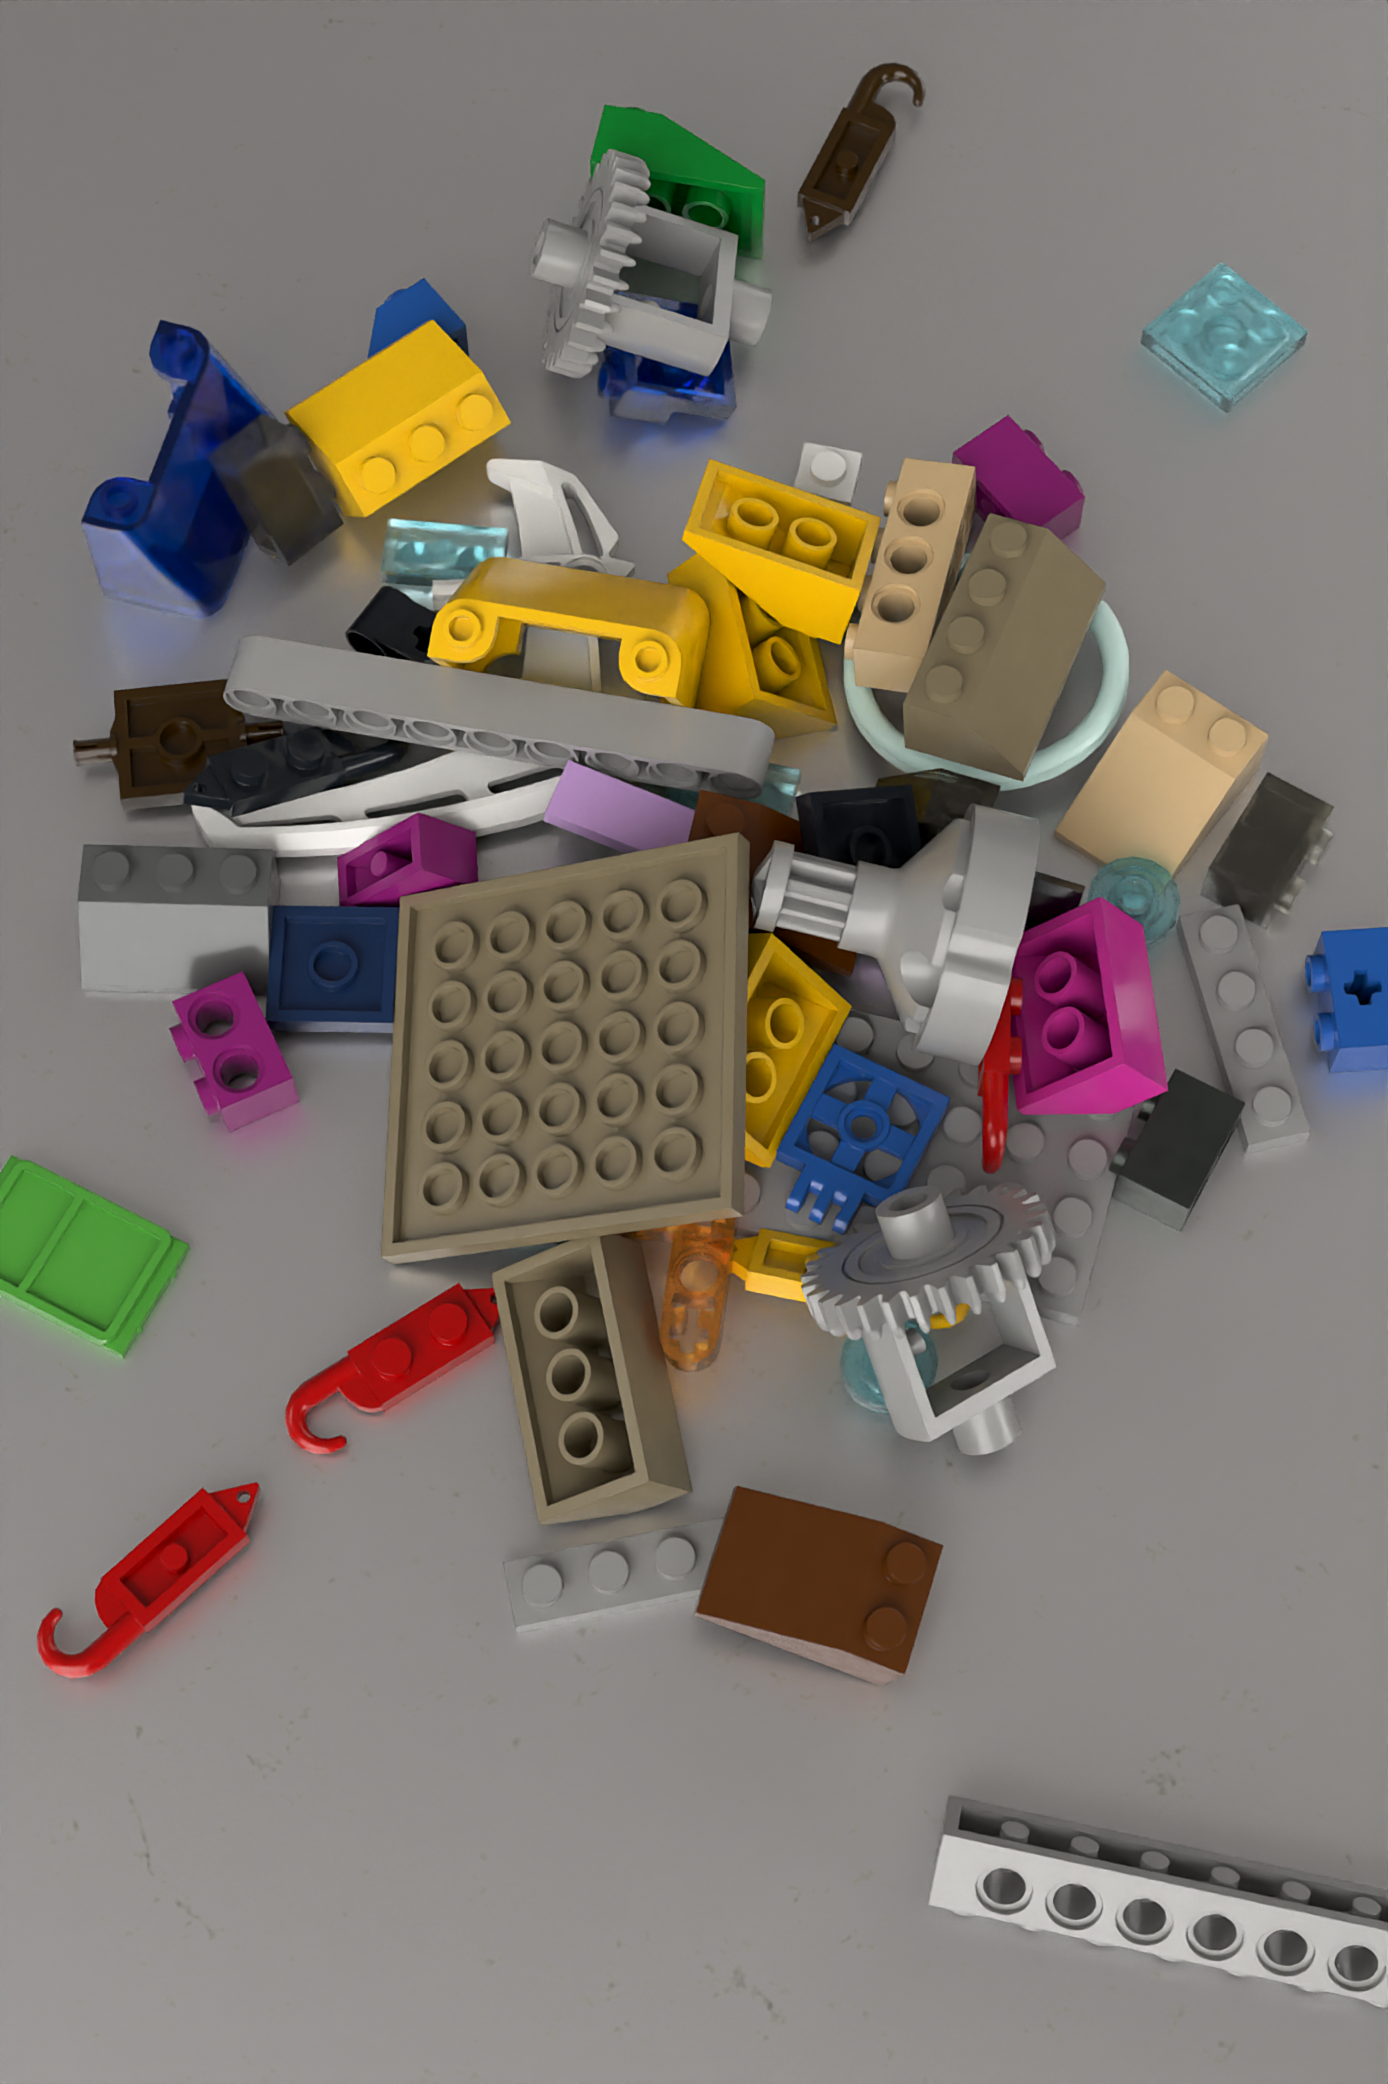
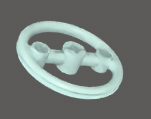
M972 552L964 554L958 581ZM1101 599L1089 627L1097 642L1102 658V680L1099 693L1092 708L1080 724L1062 739L1035 753L1023 782L905 748L904 735L882 713L874 697L873 689L855 685L853 660H847L845 656L844 691L849 711L860 733L877 753L896 768L919 780L948 789L970 792L1008 791L1033 786L1057 777L1081 763L1102 744L1116 725L1125 705L1130 673L1129 650L1119 621L1110 606ZM861 614L859 615L856 623L858 624L861 618Z

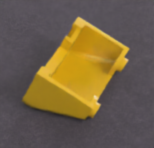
M490 557L480 562L439 610L432 626L427 653L430 659L440 666L487 673V668L496 659L504 655L520 656L526 626L621 642L619 670L623 679L634 690L647 695L661 697V703L695 709L710 630V612L705 601L695 591L683 586L506 557Z

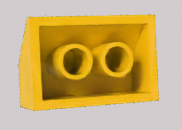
M433 319L426 321L284 412L344 516L355 517L369 516L511 424L482 370Z
M698 553L667 574L669 584L683 586L695 591L705 601L710 612V630L696 709L758 720L768 725L774 731V740L826 731L838 725L817 638L807 636L800 631L781 625Z
M748 933L745 1160L765 1168L771 1167L776 1157V1150L814 1082L852 1007L773 933Z

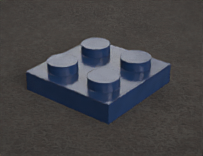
M274 905L265 1015L270 1030L393 1033L399 907Z

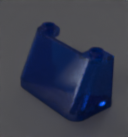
M160 320L150 345L149 356L154 372L161 379L170 383L173 398L167 411L170 426L148 482L131 477H116L108 479L97 486L90 497L81 524L103 597L187 618L201 619L219 611L228 598L282 453L283 436L276 416L200 331L189 326Z

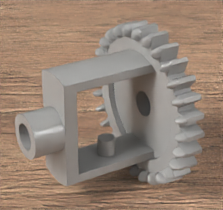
M608 149L607 154L604 153L602 155L600 164H596L593 178H589L587 182L585 197L581 196L578 215L576 218L573 217L571 225L549 218L545 219L536 239L529 268L530 277L554 284L551 291L553 299L546 314L549 319L543 335L546 336L542 346V351H544L542 362L545 363L544 369L571 378H582L590 373L592 366L598 363V356L595 352L604 351L606 345L708 377L716 366L728 339L753 347L758 343L770 313L772 291L771 289L734 278L738 235L646 206L650 199L643 191L648 190L651 186L648 179L650 171L646 163L636 156L614 149ZM626 254L701 277L697 318L693 319L662 309L657 303L650 300L640 302L614 294L613 291L616 289L622 291L629 289V285L619 279L620 269L623 266L634 267L636 262L631 257L626 256Z
M979 1185L966 1195H963L961 1188H957L944 1199L940 1190L934 1186L915 1187L896 1193L877 1206L875 1210L877 1222L873 1224L857 1223L853 1226L855 1234L836 1236L832 1239L834 1247L818 1250L816 1253L819 1259L806 1264L808 1272L801 1274L800 1278L803 1283L801 1289L810 1314L822 1330L830 1331L835 1337H842L846 1333L851 1340L857 1341L862 1336L893 1426L901 1436L915 1441L932 1442L952 1430L959 1451L965 1455H984L998 1451L1013 1443L1022 1432L1011 1394L1057 1367L1026 1275L1027 1273L1031 1277H1038L1041 1274V1265H1046L1050 1262L1051 1252L1055 1249L1054 1228L1045 1201L1040 1200L1036 1192L1027 1194L1023 1187L1009 1192L1007 1185H1000L989 1192L985 1185ZM986 1293L1003 1344L925 1389L914 1357L923 1353L926 1350V1345L923 1337L915 1328L905 1331V1323L909 1319L916 1318L921 1330L928 1333L930 1331V1317L933 1313L941 1312L951 1325H954L957 1320L956 1306L961 1303L969 1304L971 1310L975 1314L980 1315L982 1303L979 1295Z

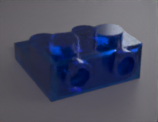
M617 291L616 293L617 295L640 302L650 300L657 303L662 309L693 319L697 318L698 304ZM728 339L716 366L708 377L606 345L604 350L605 362L601 365L597 377V393L599 397L609 399L610 416L665 424L673 412L728 420L737 408L730 339Z

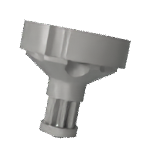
M972 803L963 819H954L899 869H892L859 860L856 866L795 852V845L774 840L772 849L755 870L751 883L753 927L774 932L776 926L837 941V948L876 958L903 1029L911 1032V1050L977 1066L983 1059L996 1029L1008 992L1016 952L1022 939L1036 871L1040 834L1039 821L1035 818Z

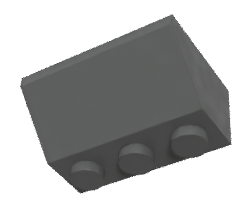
M84 844L77 901L81 986L83 990L193 993L243 971L253 994L267 996L274 905H279L281 880L273 849Z

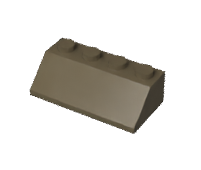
M989 513L904 700L905 748L1024 781L1106 588V582L1048 528Z
M616 1234L574 1239L491 1273L538 1523L550 1525L638 1513L693 1492L641 1243Z

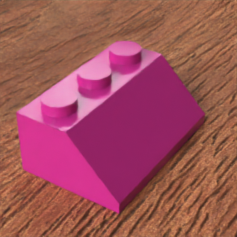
M1100 896L1023 932L1011 977L1022 978L1021 1015L1011 1016V1036L1022 1037L1020 1075H1012L1017 1111L1024 1115L1115 1114L1168 1091L1143 925Z

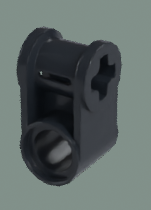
M391 586L381 587L345 632L348 643L356 652L439 665L427 656L432 626L437 613L414 602L406 594Z

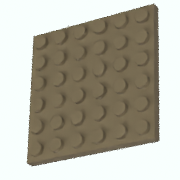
M737 832L400 897L381 1258L393 1264H401L744 1216L750 842Z

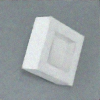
M805 442L794 488L852 507L862 467L863 453Z

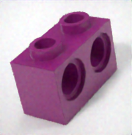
M243 971L172 1001L179 1024L170 1027L169 1031L183 1062L186 1063L195 1059L203 1077L193 1081L208 1117L220 1112L228 1132H232L299 1103L293 1077ZM224 1020L232 1023L231 1027L223 1034L212 1036L203 1033L205 1028L215 1021ZM250 1073L257 1076L255 1082L247 1088L233 1089L227 1086L230 1080L239 1074Z

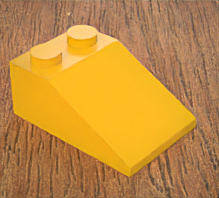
M709 459L681 540L781 625L800 631L807 636L821 638L840 645L862 589L881 517Z

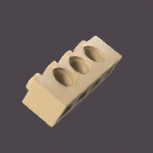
M904 458L898 481L888 482L884 498V516L888 517L885 528H878L871 553V563L875 564L873 574L865 575L858 597V610L862 611L859 624H849L845 639L844 656L847 660H853L856 686L909 692L956 588L977 507L975 466Z

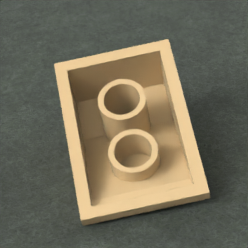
M1165 670L1129 715L1056 827L1054 836L1154 902H1157L1259 770L1269 734L1168 670Z

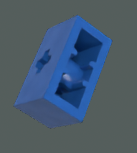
M1388 927L1322 931L1313 955H1307L1305 959L1307 990L1309 993H1317L1320 1013H1316L1314 1016L1316 1048L1318 1051H1326L1329 1073L1388 1069Z

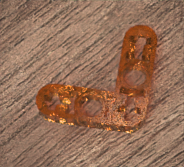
M738 1217L712 1220L710 1227L700 1226L699 1222L616 1234L630 1239L672 1243L659 1337L662 1352L667 1362L678 1370L699 1372L709 1367L718 1357L722 1342ZM698 1260L710 1262L718 1271L716 1282L711 1288L695 1292L688 1290L682 1285L680 1276L683 1269L689 1263ZM678 1302L685 1305L682 1307L675 1308L676 1303ZM686 1306L699 1309L697 1323L700 1336L708 1339L707 1343H696L693 1353H683L680 1342L673 1339V1336L685 1335L687 1331L689 1315ZM714 1307L713 1312L705 1310V1308Z

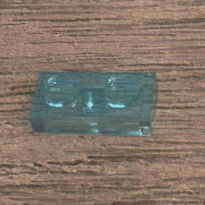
M388 519L381 565L382 582L432 587L433 580L466 579L480 562L490 557L507 558L509 544L508 529Z

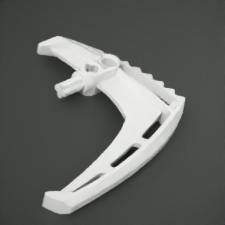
M491 459L487 462L488 479L512 494L522 556L512 559L628 578L633 577L635 564L614 558L619 547L618 534L575 474L541 460ZM567 499H573L581 511L594 537L601 558L582 554ZM465 579L433 580V612H439ZM529 626L525 627L526 649L521 675L522 680L602 693L598 638ZM645 694L646 701L661 703V697ZM454 751L409 769L358 784L320 792L232 818L227 811L218 812L214 808L191 805L197 827L210 848L273 849L275 858L343 855L418 812L474 831L476 837L544 820L545 811L561 775L494 794L489 790L494 785L555 767ZM616 778V779L621 780V781H623V782H626V783H628V784H631V783L634 782V781H631V780H625V779ZM454 794H460L467 800L412 813L369 819L366 816L370 812L412 805ZM320 820H335V821H338L337 823H327V824H311V825H296V826H272V825L292 824V823L311 822V821H320Z

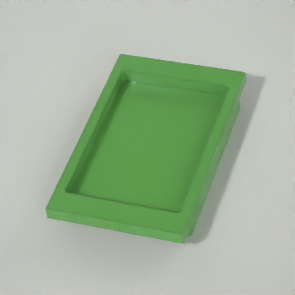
M11 1155L0 1172V1295L124 1359L138 1334L143 1331L144 1324L169 1283L176 1277L177 1270L190 1251L189 1244L171 1236L166 1229L29 1160H20Z

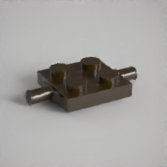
M228 679L113 690L115 719L110 730V737L80 741L73 740V754L76 767L113 762L114 768L119 775L120 801L124 811L182 805L183 790L205 769L207 756L285 735L284 722L273 720L246 723L243 713L232 708L223 699Z

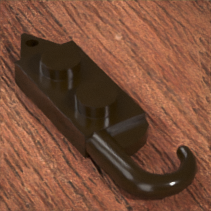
M883 63L870 69L860 80L847 107H843L798 192L797 207L803 209L808 242L814 241L840 224L851 225L895 141L896 121L893 115L883 106L875 103L883 86L894 81L903 82L913 90L914 106L920 107L923 105L926 96L925 82L919 73L909 66L899 63Z

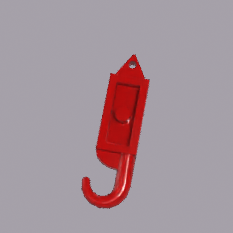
M1011 977L993 1037L983 1059L978 1064L977 1096L982 1097L981 1166L986 1174H994L1001 1167L1008 1131L1009 1075H1020L1022 1037L1011 1036V1016H1020L1022 1009L1023 980L1017 977Z
M457 1283L347 1351V1356L303 1382L291 1394L285 1408V1427L290 1438L301 1449L314 1454H330L340 1450L347 1444L346 1437L339 1435L329 1439L319 1438L308 1429L307 1415L313 1407L335 1393L340 1392L350 1404L361 1411L370 1413L385 1412L495 1343L493 1333L500 1322L497 1304L491 1302L496 1297L494 1288L463 1289L460 1283Z
M254 1482L208 1493L204 1488L200 1489L101 1577V1581L95 1589L94 1603L98 1615L107 1630L82 1652L73 1655L59 1650L55 1644L54 1632L55 1627L63 1616V1612L59 1608L51 1609L41 1621L37 1632V1651L43 1663L54 1673L69 1678L89 1677L107 1667L145 1631L149 1633L250 1542L246 1532L261 1491L259 1484ZM247 1494L250 1496L247 1502H239V1498L242 1495Z

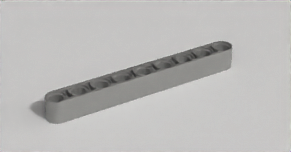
M259 635L244 636L239 640L223 693V699L232 708L257 717L565 769L568 760L613 778L700 792V789L739 799H752L761 795L775 739L774 731L768 725L747 717Z

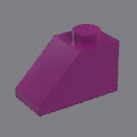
M419 812L360 844L355 849L337 857L339 906L400 908L401 896L478 882L475 832Z

